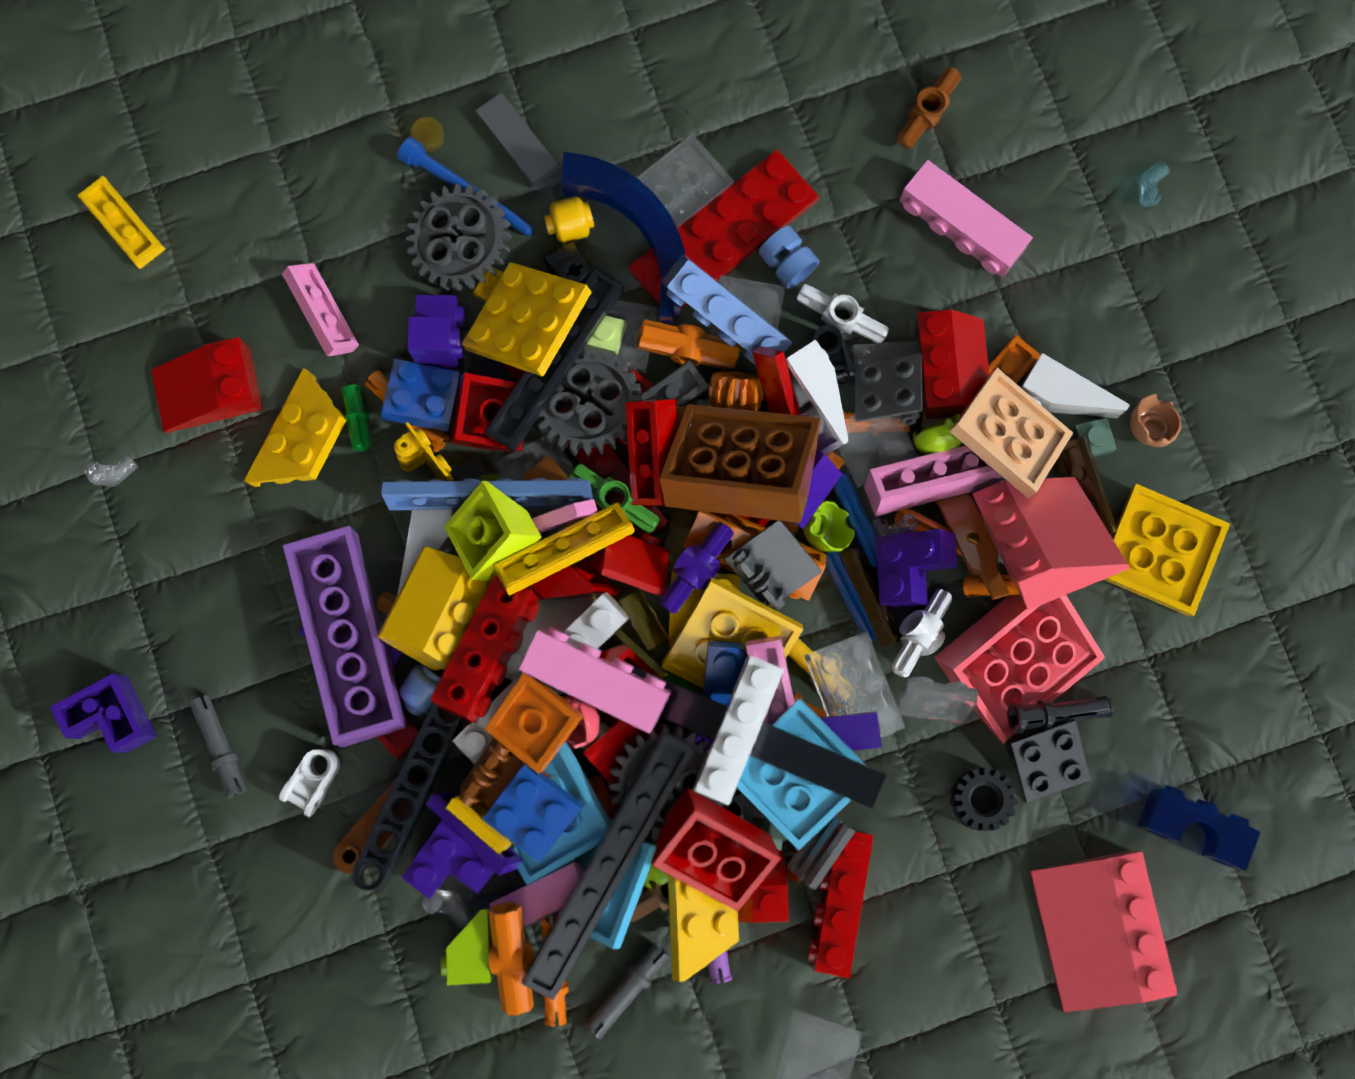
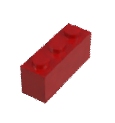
M676 399L625 402L632 505H665L660 476L677 433Z

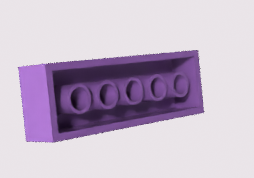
M350 526L283 545L333 744L339 747H346L409 728L387 643L377 637L382 623L378 609L375 607L376 600L358 534Z

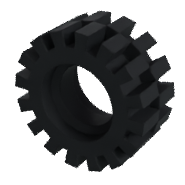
M976 768L964 772L962 777L956 779L954 782L956 785L954 788H951L950 793L953 795L950 804L951 807H954L955 812L953 813L956 818H959L963 825L978 831H995L1000 829V826L1009 823V817L1014 816L1016 812L1013 808L1014 804H1017L1018 798H1014L1016 789L1010 785L1009 782L1011 780L1007 776L1001 775L1002 772L990 768ZM982 785L991 788L996 796V804L988 813L976 811L971 804L973 790Z

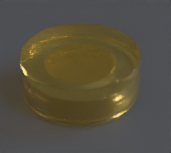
M420 118L411 128V137L422 143L423 149L427 152L437 150L444 142L443 128L439 121L434 118Z

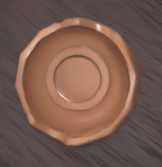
M1150 394L1141 398L1130 414V430L1134 437L1143 444L1159 448L1169 445L1177 438L1182 429L1181 416L1173 407V403L1157 399V394Z

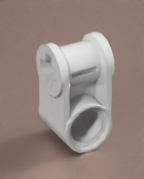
M317 749L307 752L294 774L283 787L279 800L283 802L290 801L303 809L304 815L311 817L322 803L327 789L339 772L340 759L338 755L329 749ZM320 755L325 757L328 762L327 770L323 774H319L314 767V762Z

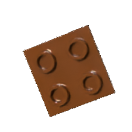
M493 738L460 785L461 802L467 806L477 803L488 812L525 763L497 739ZM545 771L542 772L549 779L551 778V776L547 774Z

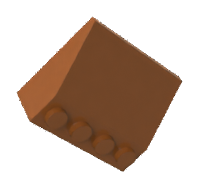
M687 404L660 476L665 507L801 523L810 490L821 418Z

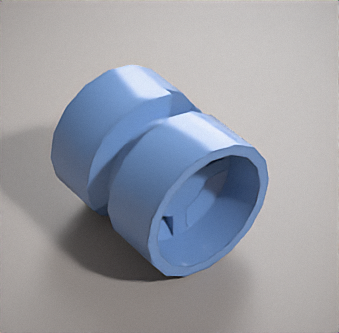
M790 225L774 233L758 251V254L770 268H777L775 274L787 289L796 286L808 277L820 262L808 246L801 247L802 239Z

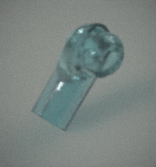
M1162 161L1151 167L1137 180V199L1145 207L1155 206L1161 200V195H1157L1159 192L1157 183L1170 173L1168 166Z

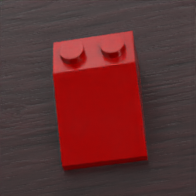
M239 337L204 345L151 369L164 433L263 410L251 351Z

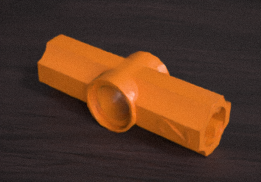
M647 319L642 320L636 340V349L669 356L675 363L683 365L690 360L694 366L703 364L729 371L735 369L740 351L738 343L732 347L721 337L705 334V330L700 327L687 324L671 326Z
M503 902L493 905L488 910L493 941L489 951V968L492 974L497 975L501 1010L506 1012L507 1015L518 1016L521 1013L529 1012L534 1006L532 989L522 985V978L534 959V951L531 943L526 942L521 905L516 904V902Z

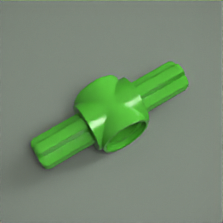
M579 464L572 471L570 478L590 480L593 499L602 510L610 506L605 501L607 495L612 492H619L625 498L620 506L631 523L647 534H651L657 528L660 518L642 505H632L631 491L624 483L616 481L611 477L604 480L582 464Z

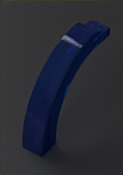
M564 152L561 180L564 196H577L594 200L617 210L627 217L649 242L657 259L661 275L659 322L673 326V317H680V305L666 295L669 288L666 287L662 280L681 255L684 254L686 256L679 231L668 210L643 182L624 169L596 157Z

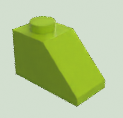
M490 907L481 909L446 948V954L441 955V975L447 976V985L490 983L494 979V974L491 973L489 968V951L493 944L488 911Z

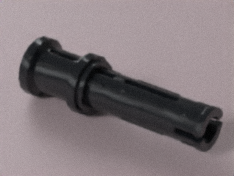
M1108 695L1051 703L1048 700L1041 699L1037 700L1035 704L1029 705L1010 704L1007 710V718L1014 734H1021L1026 729L1040 728L1043 731L1053 727L1055 724L1065 723L1073 719L1082 721L1095 718H1109L1113 716L1114 705L1112 699L1108 698Z

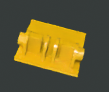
M409 422L405 423L407 433L397 439L394 444L400 467L410 472L426 462L438 479L445 480L446 482L452 481L453 477L450 474V466L440 454L436 457L433 455L434 453L429 447L431 442L420 428L414 430Z

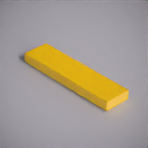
M617 502L494 564L493 567L510 596L634 533L635 530L633 524Z

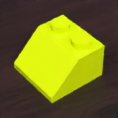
M481 481L444 526L471 580L491 581L494 574L497 575L493 567L494 564L537 543L541 538L528 511L488 481Z

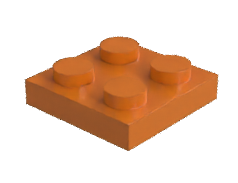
M524 672L487 724L485 730L539 774L544 772L584 715L541 680Z

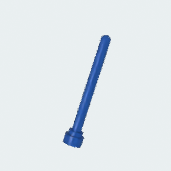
M413 137L407 138L398 151L397 158L408 166L414 165L418 167L420 165L453 188L456 184H459L465 192L468 185H472L426 155L427 151L423 149V144ZM498 202L497 207L500 206L506 212L502 218H506L511 227L525 236H530L533 233L534 227L532 224Z

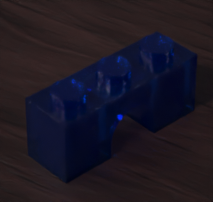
M1165 785L1164 789H1151L1138 822V828L1165 840L1180 842L1185 829L1195 822L1203 829L1206 836L1202 856L1231 869L1247 871L1261 831L1249 827L1250 820L1231 813L1229 817L1217 813L1218 807L1200 799H1197L1196 803L1184 798L1185 792L1172 786Z

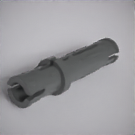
M204 695L202 697L203 700L198 697L190 701L188 705L193 712L212 759L211 769L212 771H217L226 798H232L233 794L236 796L247 791L248 787L245 785L236 763L239 760L237 753H232L211 702L210 695Z
M656 942L651 944L650 948L635 965L631 964L626 969L628 974L590 1019L584 1023V1026L590 1033L595 1032L596 1038L600 1040L603 1038V1035L643 988L647 989L652 984L650 979L666 960L671 957L663 948L660 949V945Z

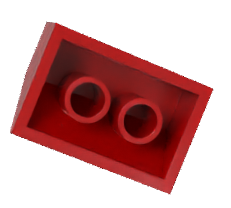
M955 310L918 313L917 334L919 353H921L926 419L950 418L956 414L961 416L989 376L984 321L982 318Z
M687 788L666 814L651 863L652 866L728 907L739 911L781 857L769 833Z

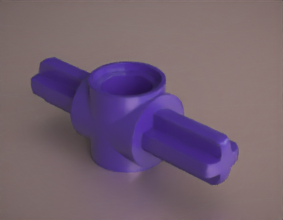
M717 522L700 546L694 544V546L690 545L684 550L674 566V573L678 577L660 600V604L671 613H677L694 588L699 591L700 589L704 590L710 578L716 576L720 568V562L716 558L734 535V531L723 522Z

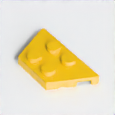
M302 369L244 480L251 486L259 487L261 483L273 481L277 484L290 483L293 480H316L346 422L342 413L332 404L329 395L316 382V377L308 370Z
M668 874L672 981L683 982L739 942L738 911Z

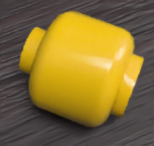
M577 196L552 202L549 207L550 214L544 216L548 234H555L557 240L561 243L586 238L590 233L589 228L594 227L589 203H583Z

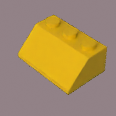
M424 546L413 564L377 637L433 671L446 669L491 581L471 580L460 557Z

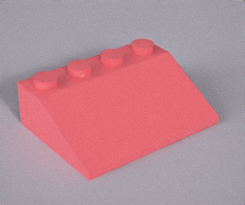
M1075 477L1045 478L1037 493L1029 499L1007 480L972 494L978 512L1028 610L1129 569L1128 563Z
M1009 595L934 658L953 686L1001 743H1005L1014 735L1007 718V710L1010 704L1029 705L1035 704L1037 700L1041 699L1052 703L1100 663L1105 656L1067 595L1030 610L1026 608L1020 595Z
M1127 850L1029 871L1062 1012L1144 1003L1178 995L1142 851Z

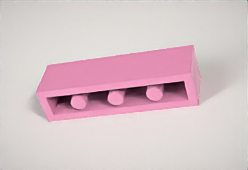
M929 160L926 161L904 188L900 198V202L908 213L913 216L919 215L929 223L930 228L935 233L947 236L955 242V246L966 255L971 254L981 262L986 271L991 274H998L1002 278L1033 238Z
M965 445L944 452H937L870 469L864 488L874 515L879 516L981 490L1003 481L1004 478Z
M549 627L548 632L537 630L519 668L520 671L648 733L653 731L671 691L664 688L666 685L665 681L650 674H646L645 678H642L632 673L634 668L632 665L617 658H614L611 663L599 657L602 652L599 649L584 642L578 647L567 641L569 638L568 634L553 627Z

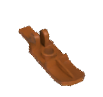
M965 493L934 501L942 512L949 532L956 534V544L964 558L963 561L967 565L969 575L971 577L980 576L992 600L1008 596L1009 591L997 569L999 552L970 495ZM974 538L978 543H970L967 539Z

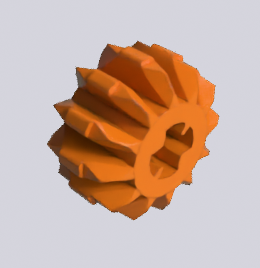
M721 371L712 374L708 389L709 404L711 406L750 411L761 409L764 393L759 376L735 371Z

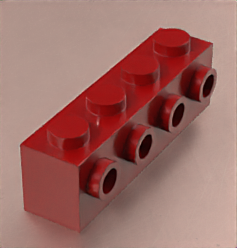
M494 574L430 699L431 702L441 709L476 725L480 717L483 718L487 714L491 706L490 697L496 685L499 686L505 679L507 674L506 665L512 653L515 654L520 649L523 642L522 634L528 622L531 623L538 613L539 598L531 589L524 588L509 596L498 575Z
M839 828V830L836 832V834L834 835V837L832 838V840L830 841V843L828 844L829 846H830V844L833 842V840L835 839V837L837 836V834L839 833V831L841 830L840 828ZM855 832L819 884V890H823L824 893L822 904H817L815 908L813 925L818 926L816 939L810 940L807 961L812 962L811 968L814 972L850 979L874 835Z

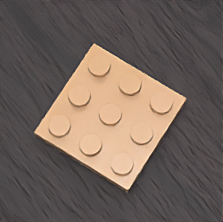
M998 368L988 376L950 430L963 444L1028 499L1037 493L1073 434L1071 430Z

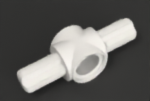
M805 284L797 296L799 303L822 314L821 320L826 322L827 325L835 326L841 333L851 335L854 331L877 344H881L888 334L889 328L862 314L864 308L860 307L858 302L849 295L839 296L834 294L833 297H830ZM844 309L849 312L851 318L846 320L839 319L834 311Z
M937 589L924 610L912 612L901 623L899 631L903 635L901 637L903 646L892 663V671L895 674L904 678L908 677L920 656L934 653L943 644L945 633L942 631L944 627L942 618L952 603V595L949 592Z

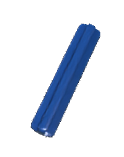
M842 473L833 490L842 509L849 513L847 520L851 528L855 530V537L860 547L863 548L872 567L878 566L877 535L848 474Z
M826 552V567L864 640L867 643L876 640L877 636L840 555L841 552Z

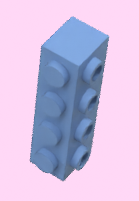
M684 254L681 255L663 278L662 282L669 288L666 293L668 297L681 307L685 302L695 309L692 315L708 327L712 322L721 329L718 336L732 347L737 343L747 350L744 356L753 364H755L752 351L762 346L785 353L792 344L783 333Z

